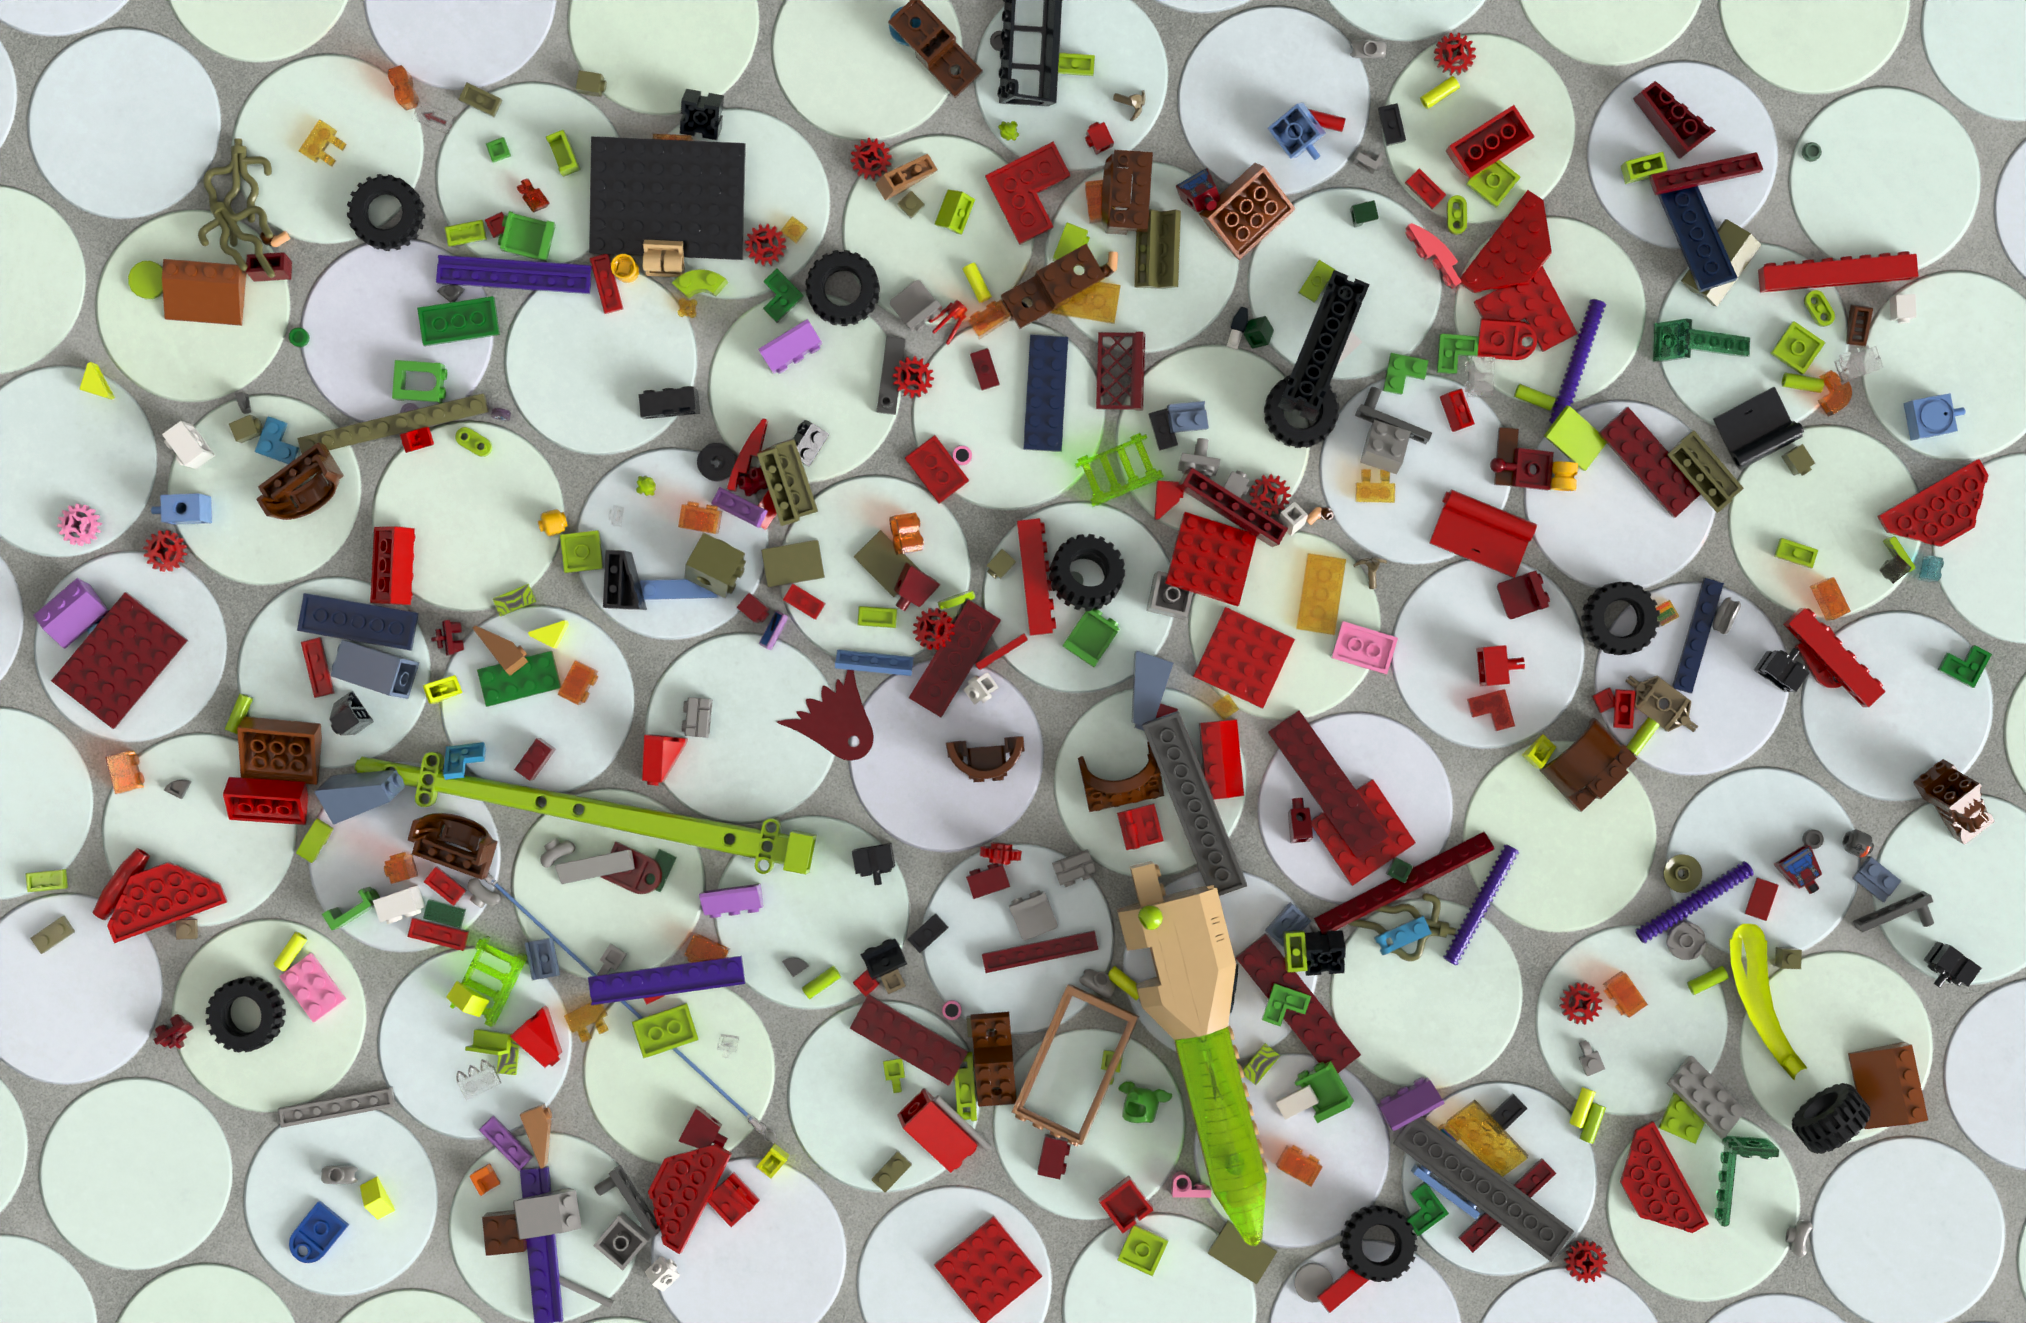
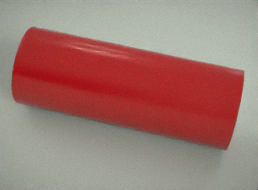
M1308 109L1321 127L1339 132L1343 131L1346 118Z

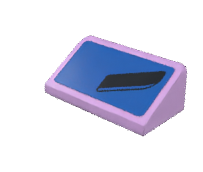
M775 611L759 644L768 650H772L789 617L779 611Z

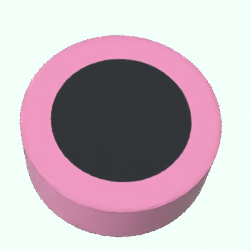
M966 446L957 447L953 452L954 461L958 465H967L972 459L971 450Z
M949 1000L943 1005L942 1013L946 1019L955 1020L961 1015V1005L957 1001Z

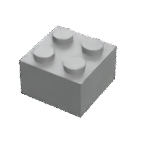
M1374 420L1368 431L1360 463L1397 474L1403 464L1411 431Z
M1156 572L1153 577L1146 611L1182 620L1187 618L1193 592L1165 584L1167 573Z
M621 1212L593 1246L623 1271L648 1242L650 1237L647 1232Z

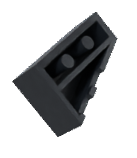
M685 386L679 389L665 388L658 392H655V390H645L643 394H638L640 416L642 419L700 414L699 394L694 386Z
M621 550L605 551L603 608L647 610L632 552Z
M353 690L333 704L329 718L332 723V730L336 734H340V736L356 735L374 722Z

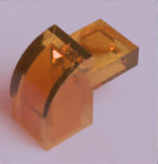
M1830 370L1819 376L1821 379H1824V384L1830 392L1818 400L1827 416L1834 415L1846 407L1852 397V388L1849 381L1841 384L1839 375Z

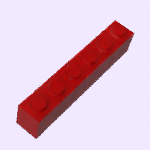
M1040 518L1017 521L1030 636L1052 634L1053 629H1056L1055 617L1051 618V610H1054L1053 598L1049 599L1048 591H1052L1051 581L1047 580L1046 572H1050L1049 560L1045 561L1044 553H1048L1047 542L1042 540V534H1045V524L1040 522Z
M1799 608L1783 625L1862 707H1870L1886 692L1882 688L1883 684L1877 678H1872L1869 674V669L1855 660L1856 656L1842 646L1843 643L1838 637H1833L1828 632L1829 628L1815 618L1816 614L1811 609Z

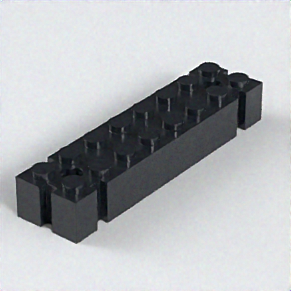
M1336 270L1332 273L1278 405L1279 408L1289 412H1293L1294 409L1301 411L1299 416L1311 421L1315 420L1370 285L1356 278L1354 282L1347 280L1348 275Z

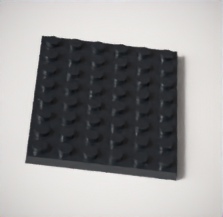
M591 136L589 253L643 256L644 240L683 241L684 257L743 260L746 143Z

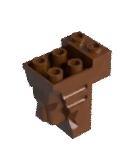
M1944 759L1937 762L1931 769L1920 775L1913 782L1921 797L1934 805L1953 838L1964 845L1995 822L1992 815L1987 812L1984 800L1981 799V784L1957 771L1953 764Z

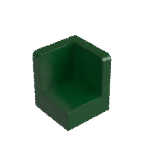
M1375 200L1352 205L1350 208L1354 228L1379 218Z
M1263 316L1248 321L1244 336L1251 348L1254 349L1269 345L1274 329L1267 317Z
M1394 857L1386 874L1405 883L1413 866Z

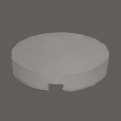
M1680 922L1669 930L1666 944L1673 956L1681 960L1695 959L1703 953L1706 947L1705 934L1699 926L1691 922Z
M1308 1263L1297 1271L1294 1282L1295 1289L1298 1295L1305 1301L1311 1303L1320 1302L1317 1296L1333 1283V1278L1329 1270L1323 1265Z

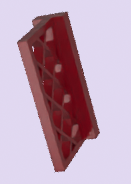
M1098 332L1096 409L1143 411L1146 337L1144 332ZM1103 337H1111L1115 341L1108 350L1103 346ZM1125 337H1132V345L1126 350L1120 342ZM1119 345L1125 352L1116 360L1110 351ZM1107 354L1115 360L1108 369L1102 365V359ZM1126 354L1132 359V364L1127 369L1119 363ZM1116 364L1124 370L1117 378L1109 372ZM1108 373L1114 381L1106 388L1102 384V378ZM1127 373L1131 377V383L1124 388L1119 380ZM1118 383L1123 391L1115 398L1108 390ZM1107 392L1114 400L1109 405H1101V397ZM1125 392L1131 397L1130 405H1122L1118 401Z

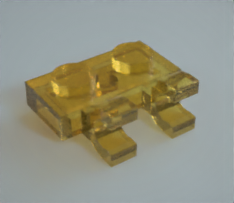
M319 119L299 149V152L315 163L320 158L330 166H333L336 160L325 153V149L329 143H332L343 151L347 144L335 137L337 131Z
M1371 469L1361 470L1362 483H1356L1355 502L1395 503V483H1389L1390 472L1380 470L1381 483H1370Z
M590 1002L564 1016L572 1033L578 1031L582 1043L592 1039L586 1026L594 1022L599 1034L609 1030L603 1019L608 1016L603 1004L591 1005Z

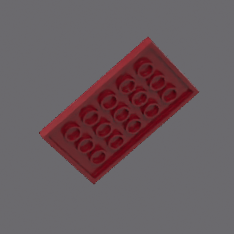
M124 592L51 682L112 729H115L187 643L188 639L128 592Z

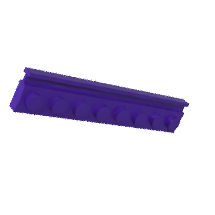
M438 255L436 283L590 294L592 266Z
M742 956L588 977L591 1005L742 985L746 982Z
M549 1166L542 1169L537 1167L520 1170L522 1199L551 1192ZM556 1235L527 1238L534 1323L562 1322L564 1319L559 1283Z

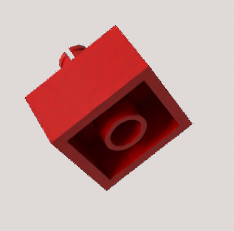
M1506 645L1476 648L1480 686L1510 684L1509 670L1525 669V664L1517 665V663L1525 662L1524 657L1508 659Z

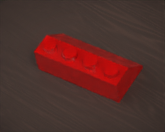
M1515 105L1451 144L1446 149V152L1455 167L1470 179L1535 136Z
M396 526L374 527L370 603L411 605L413 596L412 580L414 577L413 561L415 558L413 553L416 538L414 534L415 528Z
M1237 719L1199 723L1203 773L1213 798L1224 799L1244 796Z
M241 777L228 778L223 797L229 820L306 825L308 807L306 782Z

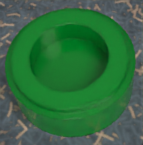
M297 327L290 331L289 341L292 345L304 347L308 344L310 337L305 329Z

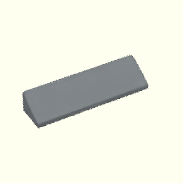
M624 850L555 865L561 884L635 869L632 850Z

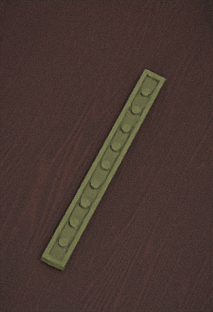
M482 393L297 439L302 454L317 443L324 444L328 450H333L487 413L489 409L485 394Z

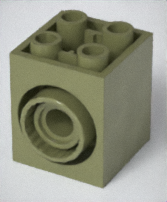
M703 533L685 565L684 578L726 599L728 593H733L737 577L741 578L744 573L745 553L732 547L725 541Z

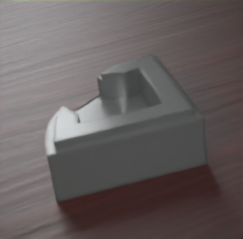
M447 285L439 288L437 292L451 303L455 302L465 289L458 285Z
M243 392L235 393L242 413H251L249 395Z
M173 781L165 787L164 791L183 799L191 781Z
M787 958L782 961L792 977L809 967L807 962L799 958Z

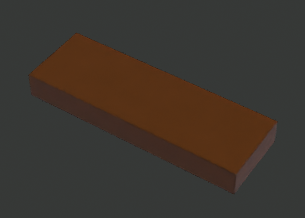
M1499 427L1496 457L1502 458L1505 462L1514 463L1515 448L1518 447L1519 429ZM1503 470L1500 473L1495 472L1494 485L1512 486L1513 471Z

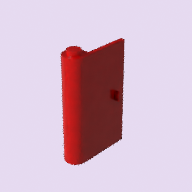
M1455 490L1446 491L1442 499L1444 506L1429 544L1515 578L1527 545L1534 536L1537 524Z

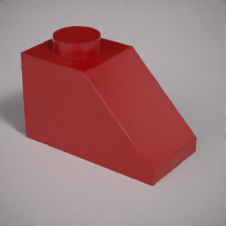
M1157 481L1154 520H1159L1180 501V498H1183L1184 491L1176 487L1179 482Z

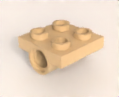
M644 240L643 270L646 271V276L679 277L685 273L683 241Z

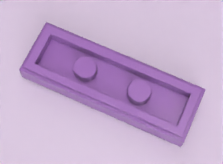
M719 487L711 502L712 505L760 528L768 512Z
M494 1115L479 1129L519 1171L534 1157Z

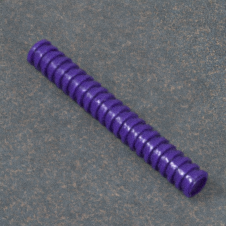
M1591 299L1589 301L1590 305L1587 307L1589 310L1585 313L1587 315L1583 319L1585 322H1582L1583 328L1579 330L1581 333L1578 334L1579 339H1576L1577 345H1574L1575 350L1572 351L1573 356L1570 357L1571 362L1568 363L1569 367L1566 369L1568 372L1564 375L1566 378L1562 380L1563 384L1560 386L1562 389L1558 392L1560 395L1557 396L1558 401H1555L1556 407H1553L1554 413H1551L1552 418L1549 419L1551 424L1554 423L1566 405L1572 407L1570 404L1574 402L1572 399L1576 396L1574 393L1578 390L1576 387L1579 386L1578 381H1581L1580 375H1583L1584 364L1587 363L1588 353L1591 352L1590 347L1593 346L1592 342L1597 334L1595 331L1599 328L1597 326L1600 324L1599 319H1602L1601 313H1604L1603 308L1606 307V304L1601 300Z
M1504 844V850L1500 851L1502 854L1498 855V861L1495 860L1496 864L1492 866L1493 870L1489 871L1490 875L1486 877L1487 881L1483 882L1484 886L1480 888L1481 892L1477 893L1479 896L1475 897V903L1472 902L1473 906L1469 908L1470 912L1466 913L1467 917L1463 919L1464 923L1460 924L1461 928L1457 930L1458 934L1454 935L1455 939H1452V945L1449 944L1448 947L1450 948L1446 950V956L1443 955L1446 961L1455 966L1459 964L1458 960L1462 959L1460 956L1464 955V949L1468 948L1466 945L1470 944V938L1473 939L1472 935L1476 933L1475 929L1479 928L1478 924L1482 922L1481 918L1485 917L1483 914L1487 913V907L1491 906L1489 903L1493 902V896L1496 897L1495 893L1499 891L1498 887L1502 886L1501 882L1505 880L1504 876L1508 875L1506 872L1510 871V865L1514 864L1513 860H1516V854L1519 855L1517 849L1507 844Z
M1742 861L1741 865L1738 864L1736 866L1737 868L1733 867L1732 871L1728 870L1727 874H1722L1721 878L1717 877L1716 881L1712 880L1711 884L1708 883L1706 887H1701V890H1697L1695 894L1692 893L1691 897L1687 896L1686 900L1682 899L1681 903H1676L1675 907L1671 906V909H1667L1665 913L1662 912L1661 916L1657 915L1656 919L1652 918L1650 923L1646 922L1645 926L1641 925L1640 929H1635L1636 935L1642 943L1646 944L1647 940L1651 941L1653 936L1657 937L1658 933L1662 934L1663 930L1666 931L1668 927H1673L1672 924H1678L1677 921H1682L1683 917L1687 918L1688 914L1692 915L1693 911L1696 912L1698 908H1703V905H1708V902H1712L1713 898L1717 899L1718 895L1722 896L1723 892H1728L1729 888L1733 889L1734 885L1738 886L1739 882L1742 883L1744 881L1743 879L1747 880L1748 876H1753V869L1747 862Z

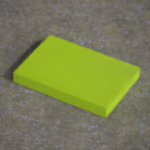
M1566 405L1544 434V437L1572 462L1578 463V467L1583 471L1588 469L1606 445L1605 440L1598 434L1599 432L1568 405Z
M687 1003L632 1022L643 1059L699 1040Z

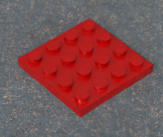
M1184 512L1165 584L1238 607L1257 537L1247 531Z
M1225 607L1193 677L1263 709L1295 639Z
M1373 779L1356 791L1389 837L1360 857H1355L1324 812L1311 820L1313 829L1352 886L1416 843Z
M995 1216L991 1217L934 1264L980 1323H987L1042 1278L1040 1271Z

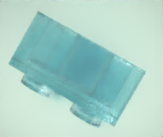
M1937 556L1923 557L1919 580L1929 583L1939 582L1942 576L1941 568L1944 566L1943 558Z

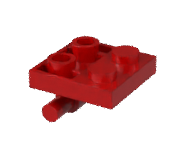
M1155 804L1117 813L1126 850H1134L1142 846L1164 841Z
M733 1172L712 1192L708 1203L732 1227L747 1212H750L760 1199Z

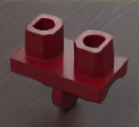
M761 465L753 467L748 475L737 479L739 488L743 489L745 495L749 497L760 489L768 488Z
M442 621L444 636H442L441 629H436V637H432L431 642L437 641V647L440 649L443 648L444 641L446 656L464 650L463 640L453 641L452 634L462 632L461 622Z
M176 1014L170 1019L173 1027L168 1029L167 1025L163 1024L155 1028L157 1037L153 1040L156 1045L161 1044L163 1047L168 1046L170 1049L174 1046L178 1049L184 1047L183 1040L187 1038L186 1033L194 1027L182 1015Z

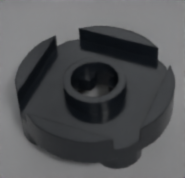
M722 443L708 444L700 451L697 457V467L701 474L715 482L729 478L736 463L732 450ZM715 457L722 461V464H719L717 468H715L714 464H711Z

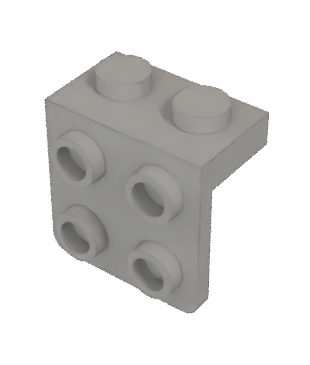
M919 280L913 282L890 300L891 307L911 332L922 329L926 325L925 322L930 318L933 320L942 310L940 303L932 297Z
M1040 890L1029 894V898L1024 900L1022 897L1015 899L1009 905L1023 940H1028L1054 930L1058 926L1045 891L1042 893Z

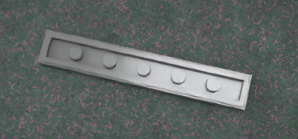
M393 1087L281 1107L278 1108L281 1128L395 1107L396 1103Z

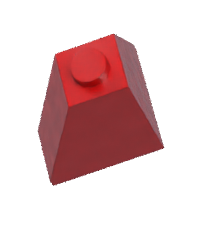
M652 734L644 735L642 781H647V785L659 786V782H664L686 746L688 738Z
M545 1005L510 1036L544 1068L549 1064L554 1066L560 1060L558 1056L562 1053L549 1009Z

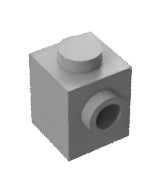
M1237 470L1236 473L1232 471L1224 488L1240 498L1241 495L1245 496L1250 488V485H1248L1249 479L1241 471Z

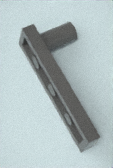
M886 337L877 413L896 415L899 392L896 390L899 386L893 385L896 378H893L892 375L897 374L894 367H900L898 362L903 361L906 343L904 338Z
M1371 387L1364 405L1361 404L1358 407L1355 416L1371 423L1377 420L1411 431L1409 438L1423 444L1430 440L1432 432L1375 410L1381 390Z
M1921 891L1854 920L1853 923L1856 929L1865 932L1917 909L1923 927H1928L1934 924L1928 904L1932 903L1933 899L1930 894Z
M618 1165L608 1173L610 1177L595 1185V1191L601 1196L617 1186L649 1237L652 1238L660 1232V1226L657 1225L655 1217L622 1166Z

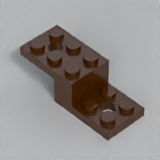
M910 0L888 21V24L915 51L916 58L954 98L983 73V70L956 43V36L921 0ZM912 19H919L921 25L918 28H913L910 25ZM953 66L961 68L959 75L951 74L950 70Z
M1085 244L1036 271L1034 277L1003 293L1001 298L1018 328L1022 329L1070 301L1071 297L1105 279V275L1088 245ZM1082 266L1084 274H1075L1074 267ZM1025 298L1030 299L1032 306L1025 308L1022 305V300Z
M1009 1011L971 1014L978 1106L1015 1104L1017 1099ZM990 1028L995 1029V1031L989 1032L987 1030ZM994 1087H999L1000 1089H999V1090H993L992 1088H994Z

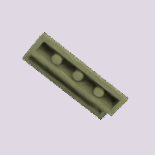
M1149 209L1147 232L1136 231L1135 288L1166 289L1178 287L1180 210L1175 209L1161 212Z
M1725 219L1717 231L1737 277H1739L1761 247V244L1751 233ZM1690 269L1681 280L1691 292L1701 294L1712 306L1718 307L1735 283L1733 281L1699 292Z
M1694 430L1678 442L1667 454L1716 513L1732 501V498L1744 489Z
M794 438L777 443L757 453L781 526L800 521V517L818 512Z

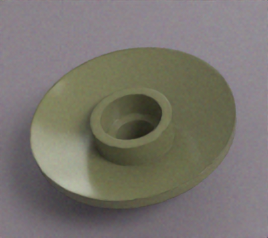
M1685 854L1676 855L1669 859L1664 867V880L1672 890L1679 893H1687L1693 891L1700 884L1702 868L1699 862L1692 856ZM1679 870L1684 871V875L1682 877L1678 875Z

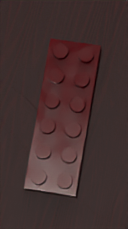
M1625 407L1598 433L1673 518H1676L1701 495L1667 456L1669 452L1629 407Z
M968 600L954 623L955 627L951 628V631L954 632V635H949L951 642L946 640V647L940 645L939 650H937L909 698L937 716L942 717L1001 619Z
M871 995L867 996L849 1028L948 1086L951 1085L969 1052Z

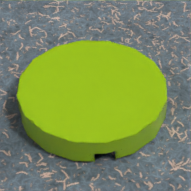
M153 261L137 263L130 270L128 276V284L131 291L144 299H155L163 294V267Z
M969 590L945 598L937 603L939 609H947L964 603L966 599H974L975 594L973 590Z

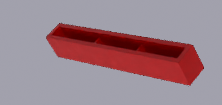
M1909 251L1899 252L1895 256H1891L1890 253H1882L1878 257H1871L1870 254L1861 255L1859 259H1852V256L1841 257L1837 261H1833V258L1821 259V262H1814V259L1802 261V264H1795V261L1784 262L1783 265L1776 266V263H1767L1758 270L1760 293L1903 281L1919 277L1917 254H1910Z

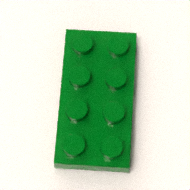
M493 296L417 308L423 346L500 335L495 297Z
M553 651L525 657L528 662L512 675H509L500 664L477 669L486 707L562 688Z

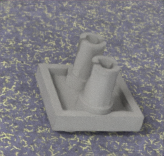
M1198 438L1194 455L1182 453L1178 470L1184 474L1186 470L1194 468L1206 477L1211 478L1216 476L1220 459L1207 457L1209 440Z

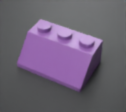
M807 319L758 350L771 371L780 374L787 370V366L792 362L797 364L804 359L803 356L807 353L813 354L817 352L822 342Z
M76 578L33 616L42 629L65 649L109 611L91 585Z
M761 884L708 890L699 894L704 915H709L710 918L721 917V913L727 912L729 916L738 915L742 910H748V913L759 912V908L763 907Z
M1421 1077L1415 1080L1414 1085L1411 1087H1402L1397 1090L1398 1094L1382 1098L1380 1100L1381 1103L1377 1104L1388 1126L1395 1131L1445 1103L1428 1077Z

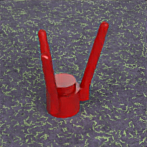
M958 300L950 303L945 309L940 311L941 313L933 320L929 319V323H932L946 312L948 313L932 332L936 333L951 317L954 320L958 318L946 341V344L949 345L960 324L966 318L965 312L967 308Z

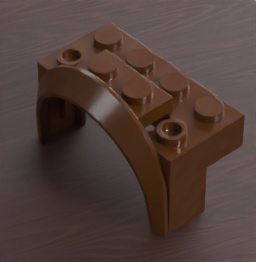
M1114 150V154H1111L1106 159L1102 187V223L1106 234L1127 235L1128 231L1147 232L1153 152ZM1112 207H1116V208H1128V209H1127V210H1114Z
M317 443L259 485L258 488L262 495L256 500L267 517L282 520L300 518L324 506L335 494L339 479L344 475L324 444ZM314 474H316V475H315L310 481H308L306 484H304V485L301 486L300 488H298V489H296V490L293 491V489H295V488L298 487L300 484H302L304 481H306L308 478H310L311 476H313ZM290 495L292 496L298 507H295L292 500L290 499Z
M1147 742L1149 754H1147L1148 762L1138 774L1123 780L1110 781L1100 779L1088 770L1083 756L1078 758L1089 812L1164 796L1161 772L1149 742Z
M446 813L428 814L413 820L408 836V841L415 842L412 855L481 880L488 877L498 842L492 839L491 835L481 824L462 816ZM445 824L444 829H443L442 836H441V838H440L439 835H440V832H441L442 825ZM445 842H449V843H453V844L459 845V846L464 847V848H466V849H468V850H470V851H472V852H469V851H466V850H464V849L455 847V846L450 845V844H447V843H445Z

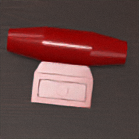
M136 848L118 867L95 905L92 913L96 917L107 920L112 915L130 876L144 871L150 858L148 853Z

